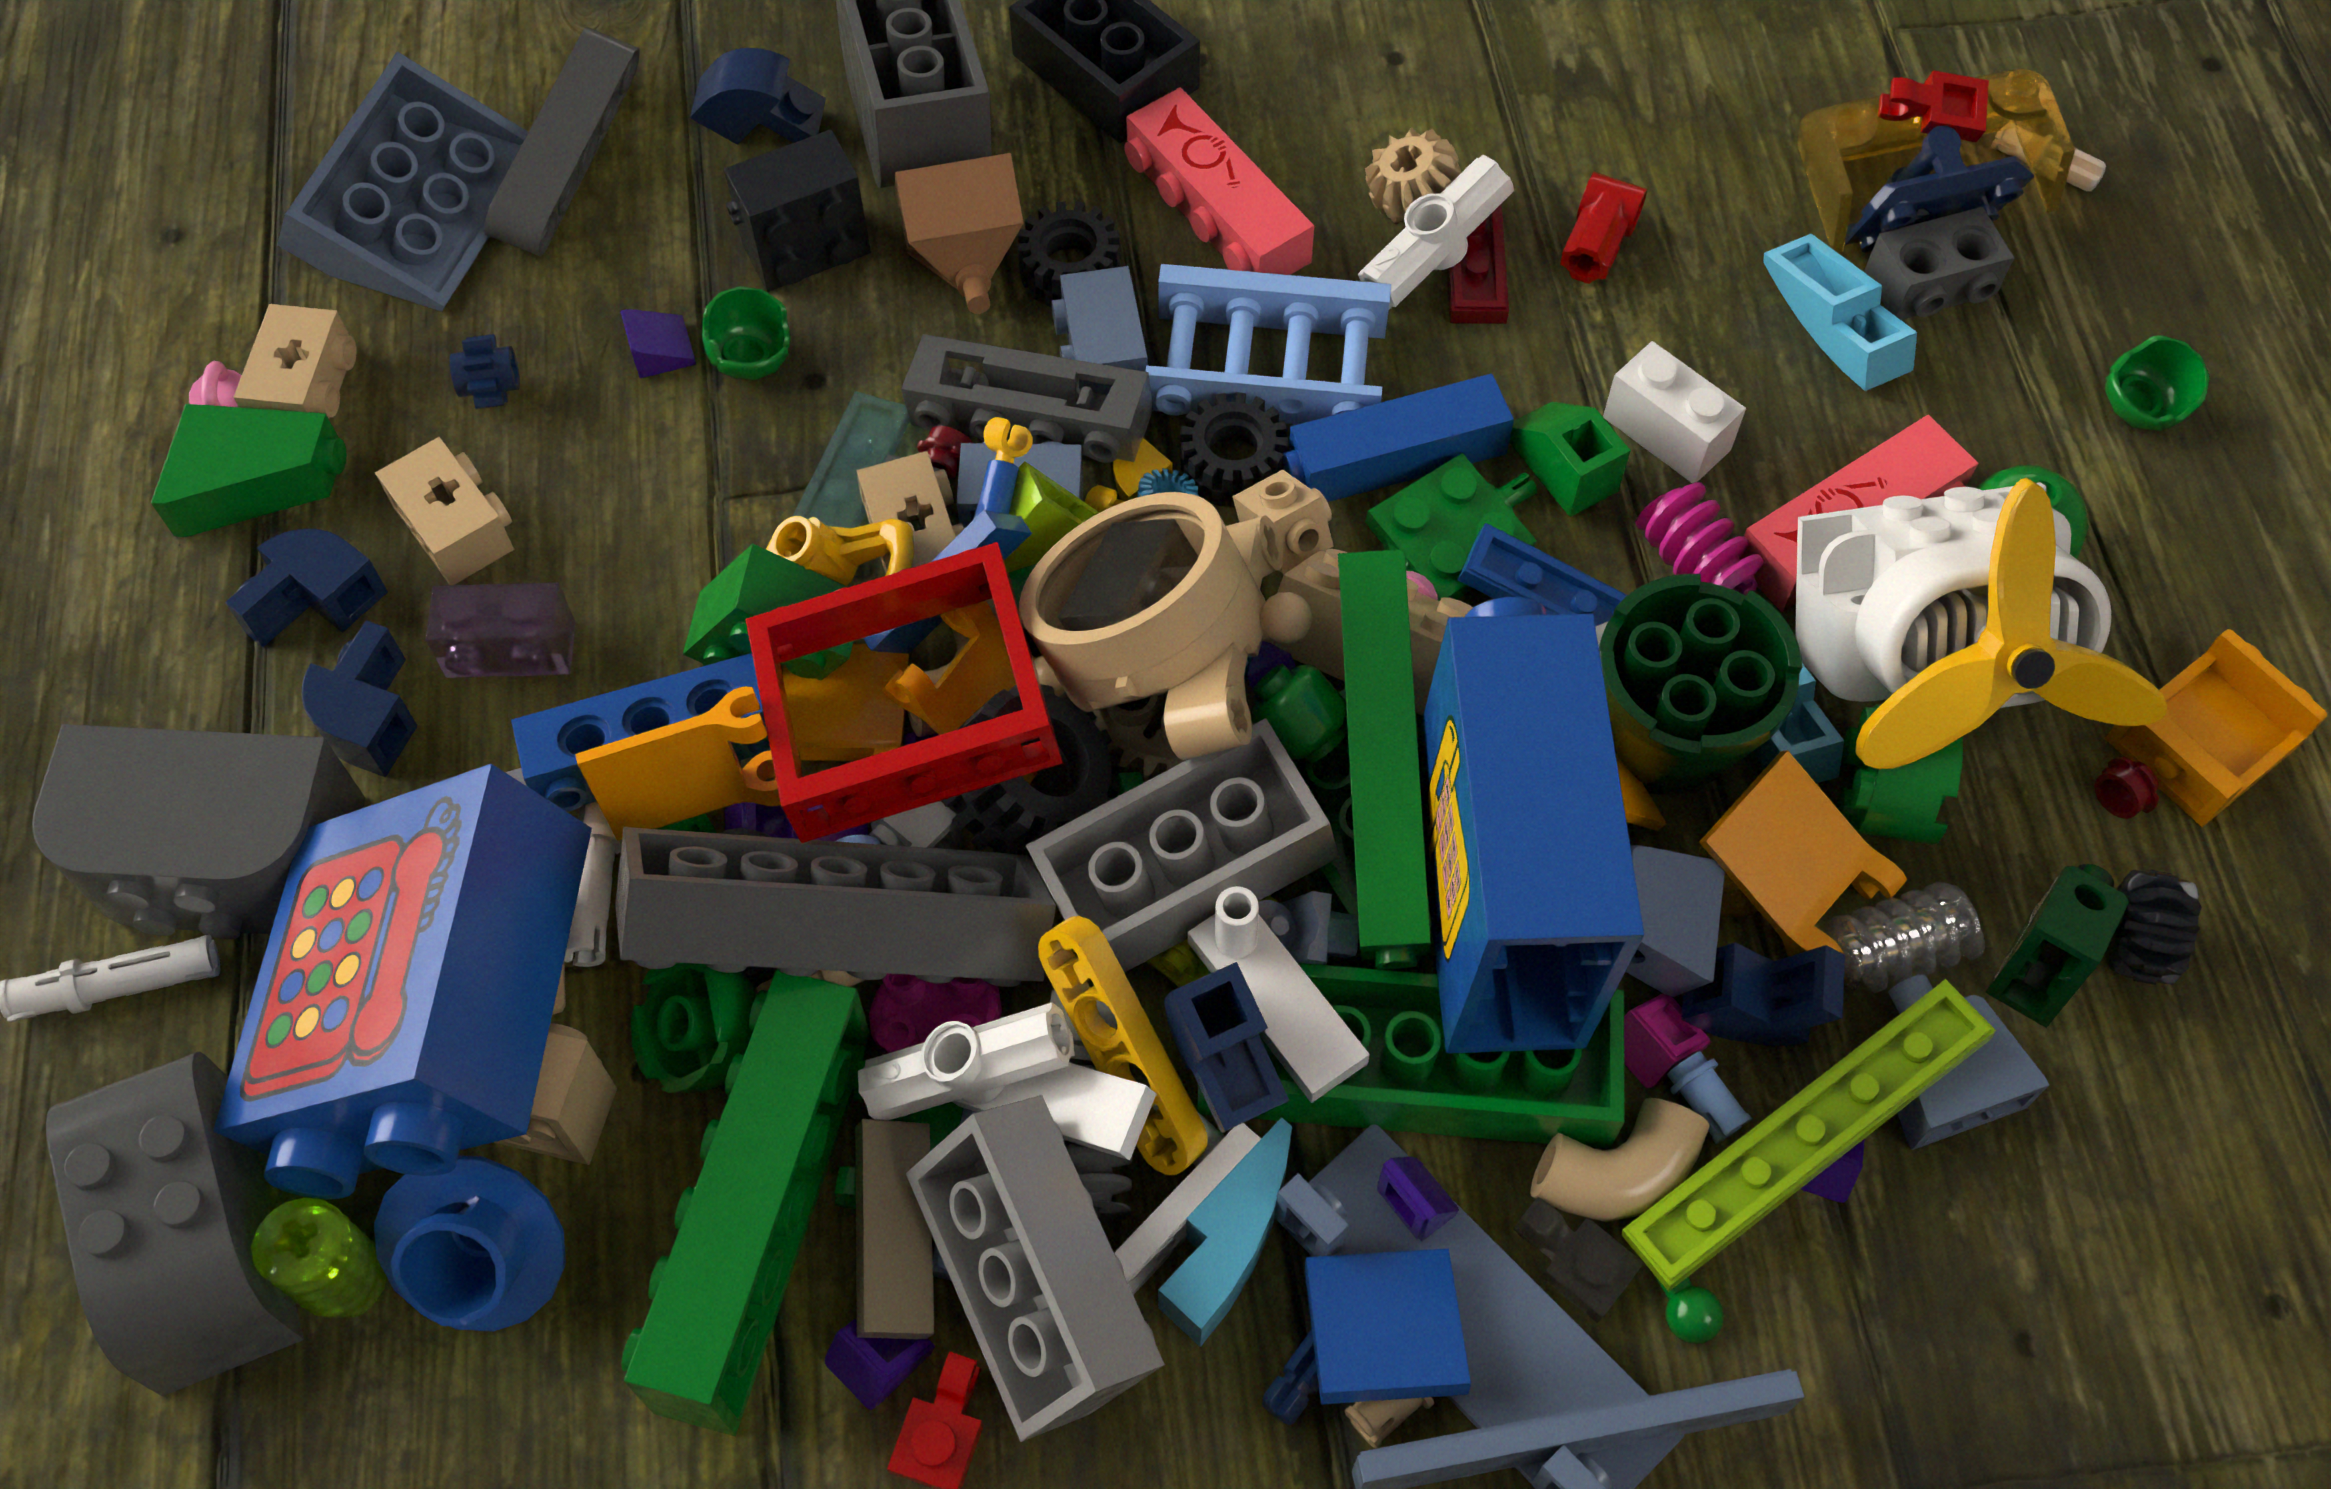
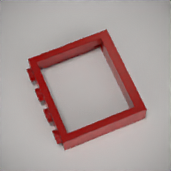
M998 542L965 550L953 556L917 567L906 568L894 574L851 587H844L822 596L789 606L778 607L772 611L745 619L781 807L801 843L1063 763L1026 631L1020 619L1013 585ZM993 598L1023 710L803 777L780 663ZM1040 738V741L1035 743H1031L1025 746H1022L1021 744L1033 739ZM823 804L824 806L823 808H819L810 812L808 809Z

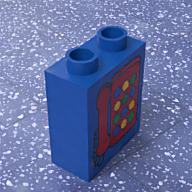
M493 764L308 827L305 838L291 862L213 1132L268 1155L264 1178L272 1186L294 1195L316 1199H339L350 1196L355 1190L358 1174L383 1168L418 1176L447 1174L456 1168L460 1150L526 1135L592 828Z

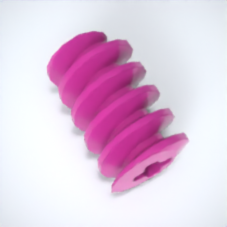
M1701 482L1673 489L1657 497L1640 512L1635 520L1637 528L1645 530V537L1649 544L1659 548V555L1663 562L1674 566V575L1701 574V582L1725 586L1744 595H1747L1750 590H1756L1758 584L1753 576L1762 567L1763 559L1759 554H1753L1742 560L1739 559L1747 550L1749 542L1745 536H1738L1727 542L1725 541L1735 527L1734 522L1730 518H1723L1711 524L1720 511V505L1716 500H1708L1697 505L1706 493V488Z

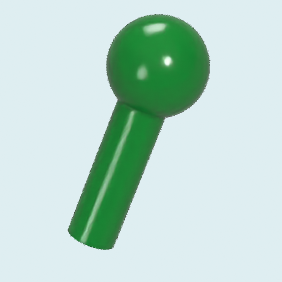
M1655 1276L1669 1299L1666 1305L1665 1316L1671 1332L1680 1340L1690 1344H1702L1712 1340L1721 1330L1724 1321L1723 1307L1716 1295L1704 1287L1693 1285L1688 1277L1668 1292Z

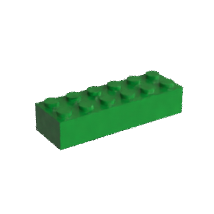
M1298 963L1370 1054L1366 1066L1312 1103L1260 1037L1290 1101L1252 1119L1278 1121L1282 1117L1286 1122L1368 1128L1371 1125H1377L1382 1130L1542 1144H1549L1555 1135L1561 1133L1591 1148L1611 1149L1624 1124V990L1621 989L1615 990L1586 1048L1446 1053L1437 974ZM1198 1085L1197 1112L1203 1115H1212Z
M778 969L775 971L769 990H760L753 1002L749 1017V1029L753 1033L745 1054L737 1053L729 1066L725 1081V1093L729 1095L721 1119H712L706 1128L700 1149V1159L704 1161L703 1168L696 1186H688L679 1200L675 1214V1228L679 1230L670 1256H661L655 1265L648 1290L649 1299L653 1300L644 1327L637 1326L631 1332L626 1342L621 1362L622 1371L626 1372L623 1381L653 1414L735 1437L855 1089H853L858 1061L866 1060L872 1042V1036L856 988L808 976L788 975L780 972Z

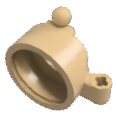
M1165 492L1122 502L1098 513L1061 538L1037 563L1023 587L1019 601V613L1023 626L1042 654V656L1034 661L1040 684L1053 686L1054 693L1058 697L1066 692L1070 700L1086 712L1168 693L1164 708L1165 731L1173 752L1182 760L1249 744L1252 737V722L1246 702L1244 684L1247 657L1258 656L1263 640L1272 639L1278 643L1292 644L1304 638L1313 620L1310 605L1302 596L1292 592H1279L1265 601L1260 591L1262 578L1274 571L1280 570L1283 564L1282 545L1272 520L1264 515L1225 526L1216 508L1202 497L1181 492Z

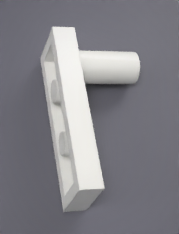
M1240 886L1227 888L1220 893L1216 900V913L1188 931V944L1211 973L1234 962L1238 963L1268 1027L1259 1036L1312 1103L1366 1066L1370 1054L1258 914L1259 904L1254 893Z
M1157 1105L1153 1106L1155 1111L1159 1109ZM1198 1113L1208 1135V1146L1204 1154L1193 1162L1196 1168L1115 1252L1122 1264L1124 1276L1133 1295L1186 1240V1218L1261 1140L1244 1123L1235 1126L1225 1136Z

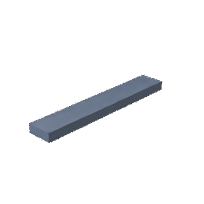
M1791 1369L1362 1451L1357 1456L1352 1469L1355 1489H1405L1548 1461L1563 1445L1574 1455H1578L1579 1453L1585 1454L1785 1415L1804 1398L1797 1371L1792 1372Z

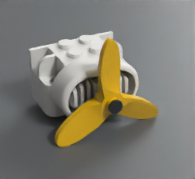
M2024 478L2011 487L1983 491L1972 487H1956L1946 490L1944 496L1919 499L1913 496H1893L1886 498L1883 501V505L1798 517L1795 638L1799 645L1802 663L1832 694L1839 698L1859 702L1887 699L1864 723L1857 737L1855 753L1865 765L1875 769H1894L1910 764L1946 747L1978 728L1999 708L2031 704L2044 700L2083 718L2119 726L2135 727L2149 725L2162 720L2166 715L2167 703L2164 695L2150 681L2124 663L2102 654L2111 626V606L2107 591L2098 576L2091 569L2070 555V524L2063 514L2052 508L2050 499L2046 494V486L2041 482L2035 483L2028 478Z

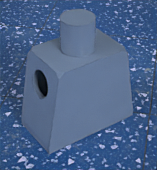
M1642 845L1630 846L1644 936L1625 972L1671 997H1676L1713 982L1724 870L1713 859Z
M1917 975L1898 983L1888 993L1899 1014H1901L1931 991L1933 987L1926 975ZM1971 995L1965 997V999L1996 1032L1989 1042L1897 1113L1911 1150L2024 1110L2049 1086L2047 1079L1985 999L1978 995Z

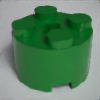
M1876 704L1872 707H1864L1858 728L1849 726L1845 734L1842 764L1851 765L1848 788L1842 787L1836 804L1837 809L1860 834L1927 845L1938 844L1948 827L1945 822L1936 821L1940 807L1944 803L1946 796L1957 798L1963 761V736L1946 747L1910 764L1894 769H1875L1865 765L1859 759L1855 750L1856 740L1862 726L1881 705Z

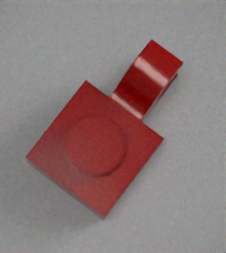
M1935 70L1928 76L1924 84L1909 78L1895 77L1891 81L1890 94L1882 93L1879 97L1878 117L1888 121H1904L1914 117H1922L1921 133L1929 134L1933 128L1944 125L1957 131L1961 140L1977 142L1986 132L1989 80Z
M949 1352L941 1372L934 1404L912 1398L887 1467L890 1474L934 1489H962L984 1427L982 1420L965 1415L981 1372V1368L977 1367V1360Z

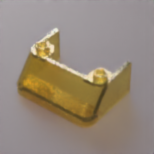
M2014 69L1974 77L1989 80L1987 122L1984 134L2015 128L2029 168L2034 174V181L2046 213L2058 211L2075 148L2048 81L2039 73L2027 69ZM1880 96L1817 108L1807 113L1800 122L1797 142L1798 149L1830 248L1837 253L1844 251L1853 196L1843 161L1920 147L1924 138L1928 135L1921 133L1922 117H1914L1904 121H1888L1879 118Z

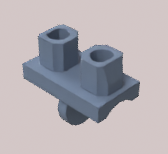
M1311 891L1282 903L1273 900L1258 902V914L1297 963L1326 965L1329 957L1347 959L1356 955L1359 933L1358 916L1331 911L1332 894Z

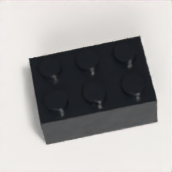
M1018 0L1009 6L1013 55L1119 143L1127 139L1128 115L1179 87L1188 95L1199 89L1200 40L1150 0Z

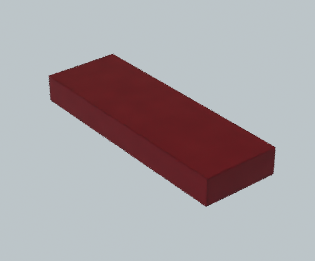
M1501 203L1467 237L1468 249L1463 259L1447 269L1450 323L1507 324L1509 302Z

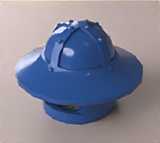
M458 1156L456 1168L443 1175L418 1176L404 1174L385 1193L374 1222L377 1259L394 1291L421 1315L440 1326H450L457 1330L497 1331L527 1321L552 1298L566 1265L564 1229L548 1198L519 1171L485 1157Z

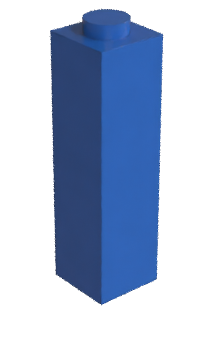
M1491 373L1290 426L1289 451L1282 453L1284 454L1283 470L1310 489H1318L1327 502L1423 477L1461 453L1471 463L1507 454L1514 418Z

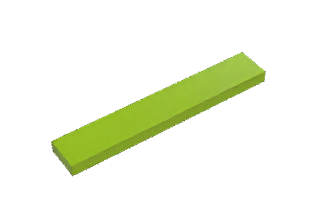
M1945 979L1623 1228L1622 1237L1668 1292L1989 1042L1996 1030Z

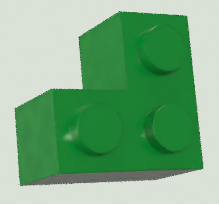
M752 543L699 592L682 655L701 662L703 666L752 653L746 618L772 611L778 607L789 606L822 596L847 586L812 570L805 569V567ZM854 641L782 662L781 664L786 665L787 669L797 676L823 680L850 659Z

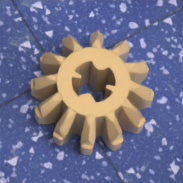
M1411 127L1406 136L1401 139H1396L1389 135V146L1383 149L1372 150L1373 163L1365 168L1366 182L1370 189L1369 195L1375 208H1378L1381 214L1386 213L1387 217L1391 218L1394 224L1404 220L1405 212L1412 202L1427 194H1440L1462 173L1453 145L1449 144L1448 139H1441L1433 128L1419 135Z

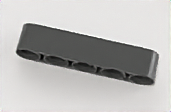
M588 27L582 31L492 200L485 221V235L538 256H542L545 253L631 86L640 58V49L638 47Z

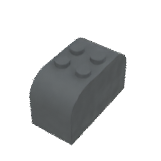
M836 0L840 41L849 88L878 188L894 186L895 172L992 156L990 92L960 0Z
M62 724L35 806L32 825L35 841L44 856L110 920L157 936L172 935L175 929L196 930L219 939H236L240 936V933L271 934L292 859L298 852L308 827L362 809L365 796L325 737Z
M202 1052L190 1054L50 1107L46 1118L48 1149L76 1285L89 1326L101 1350L118 1371L160 1396L167 1395L304 1340L258 1152L213 1132L229 1077Z

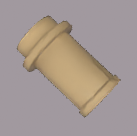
M1432 1397L1356 1402L1344 1412L1360 1435L1373 1448H1377L1382 1444L1381 1441L1421 1405L1429 1409L1434 1405V1400Z

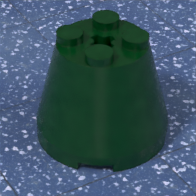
M1680 574L1662 577L1640 586L1627 595L1614 609L1599 644L1615 753L1626 768L1643 783L1648 792L1661 795L1670 791H1688L1707 785L1768 741L1784 724L1794 705L1799 687V674L1803 668L1799 645L1794 633L1782 615L1768 601L1754 591L1750 590L1747 595H1744L1725 586L1701 582V574Z

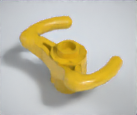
M793 516L784 520L777 527L766 550L805 567V569L812 570L847 586L853 580L860 564L881 557L889 551L891 556L885 576L906 568H912L914 538L910 525L899 519L890 518L882 522L855 528L828 526L814 516L810 519L802 516Z

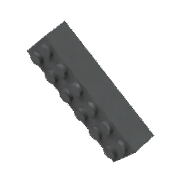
M632 827L623 828L615 902L621 960H633L637 965L646 968L665 969L674 966L676 962L705 964L713 970L727 973L743 971L747 966L773 967L782 973L793 976H810L818 970L846 971L853 977L865 980L882 979L888 973L915 975L917 978L931 983H948L953 981L955 977L982 978L987 983L1002 987L1017 986L1021 981H1044L1045 971L1039 958L1038 944L1041 936L1052 929L1056 904L1029 855L822 840H811L801 843L799 839Z

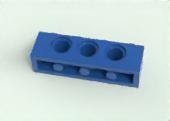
M752 653L511 719L526 786L566 812L597 802L577 765L576 753L699 716L712 709L730 691L739 687H753L760 705V710L747 713L740 718L760 713L766 728ZM768 736L753 744L731 742L739 761L755 757L759 753L770 750Z

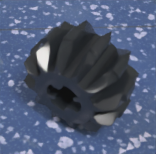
M2152 869L2149 872L2132 870L2117 888L2118 891L2125 894L2129 903L2107 947V962L2111 970L2116 971L2119 975L2133 978V981L2156 985V983L2173 985L2189 968L2191 953L2196 951L2195 940L2200 930L2198 920L2202 909L2198 900L2199 891L2195 883L2179 878L2172 873Z

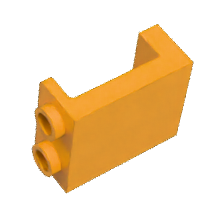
M2227 629L2216 638L2201 657L2159 690L2164 695L2167 703L2166 715L2162 720L2149 725L2135 727L2114 725L2105 737V740L2124 757L2147 765L2157 777L2158 788L2203 828L2302 745L2325 720L2327 712L2313 700L2306 690L2295 685L2266 660L2255 646L2245 642L2233 630Z

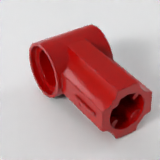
M1597 172L1592 173L1579 205L1577 222L1565 245L1560 264L1569 271L1571 278L1588 284L1597 279H1606L1624 237L1630 238L1637 225L1648 190L1646 188Z

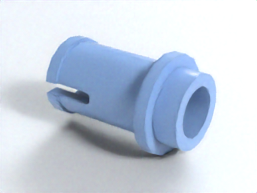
M1701 1051L1675 1066L1667 1073V1076L1674 1084L1670 1088L1672 1094L1675 1096L1681 1093L1693 1111L1708 1120L1710 1124L1708 1131L1712 1135V1140L1717 1144L1738 1131L1743 1125L1751 1121L1752 1118L1748 1113H1745L1714 1071L1718 1066L1715 1059L1707 1061Z

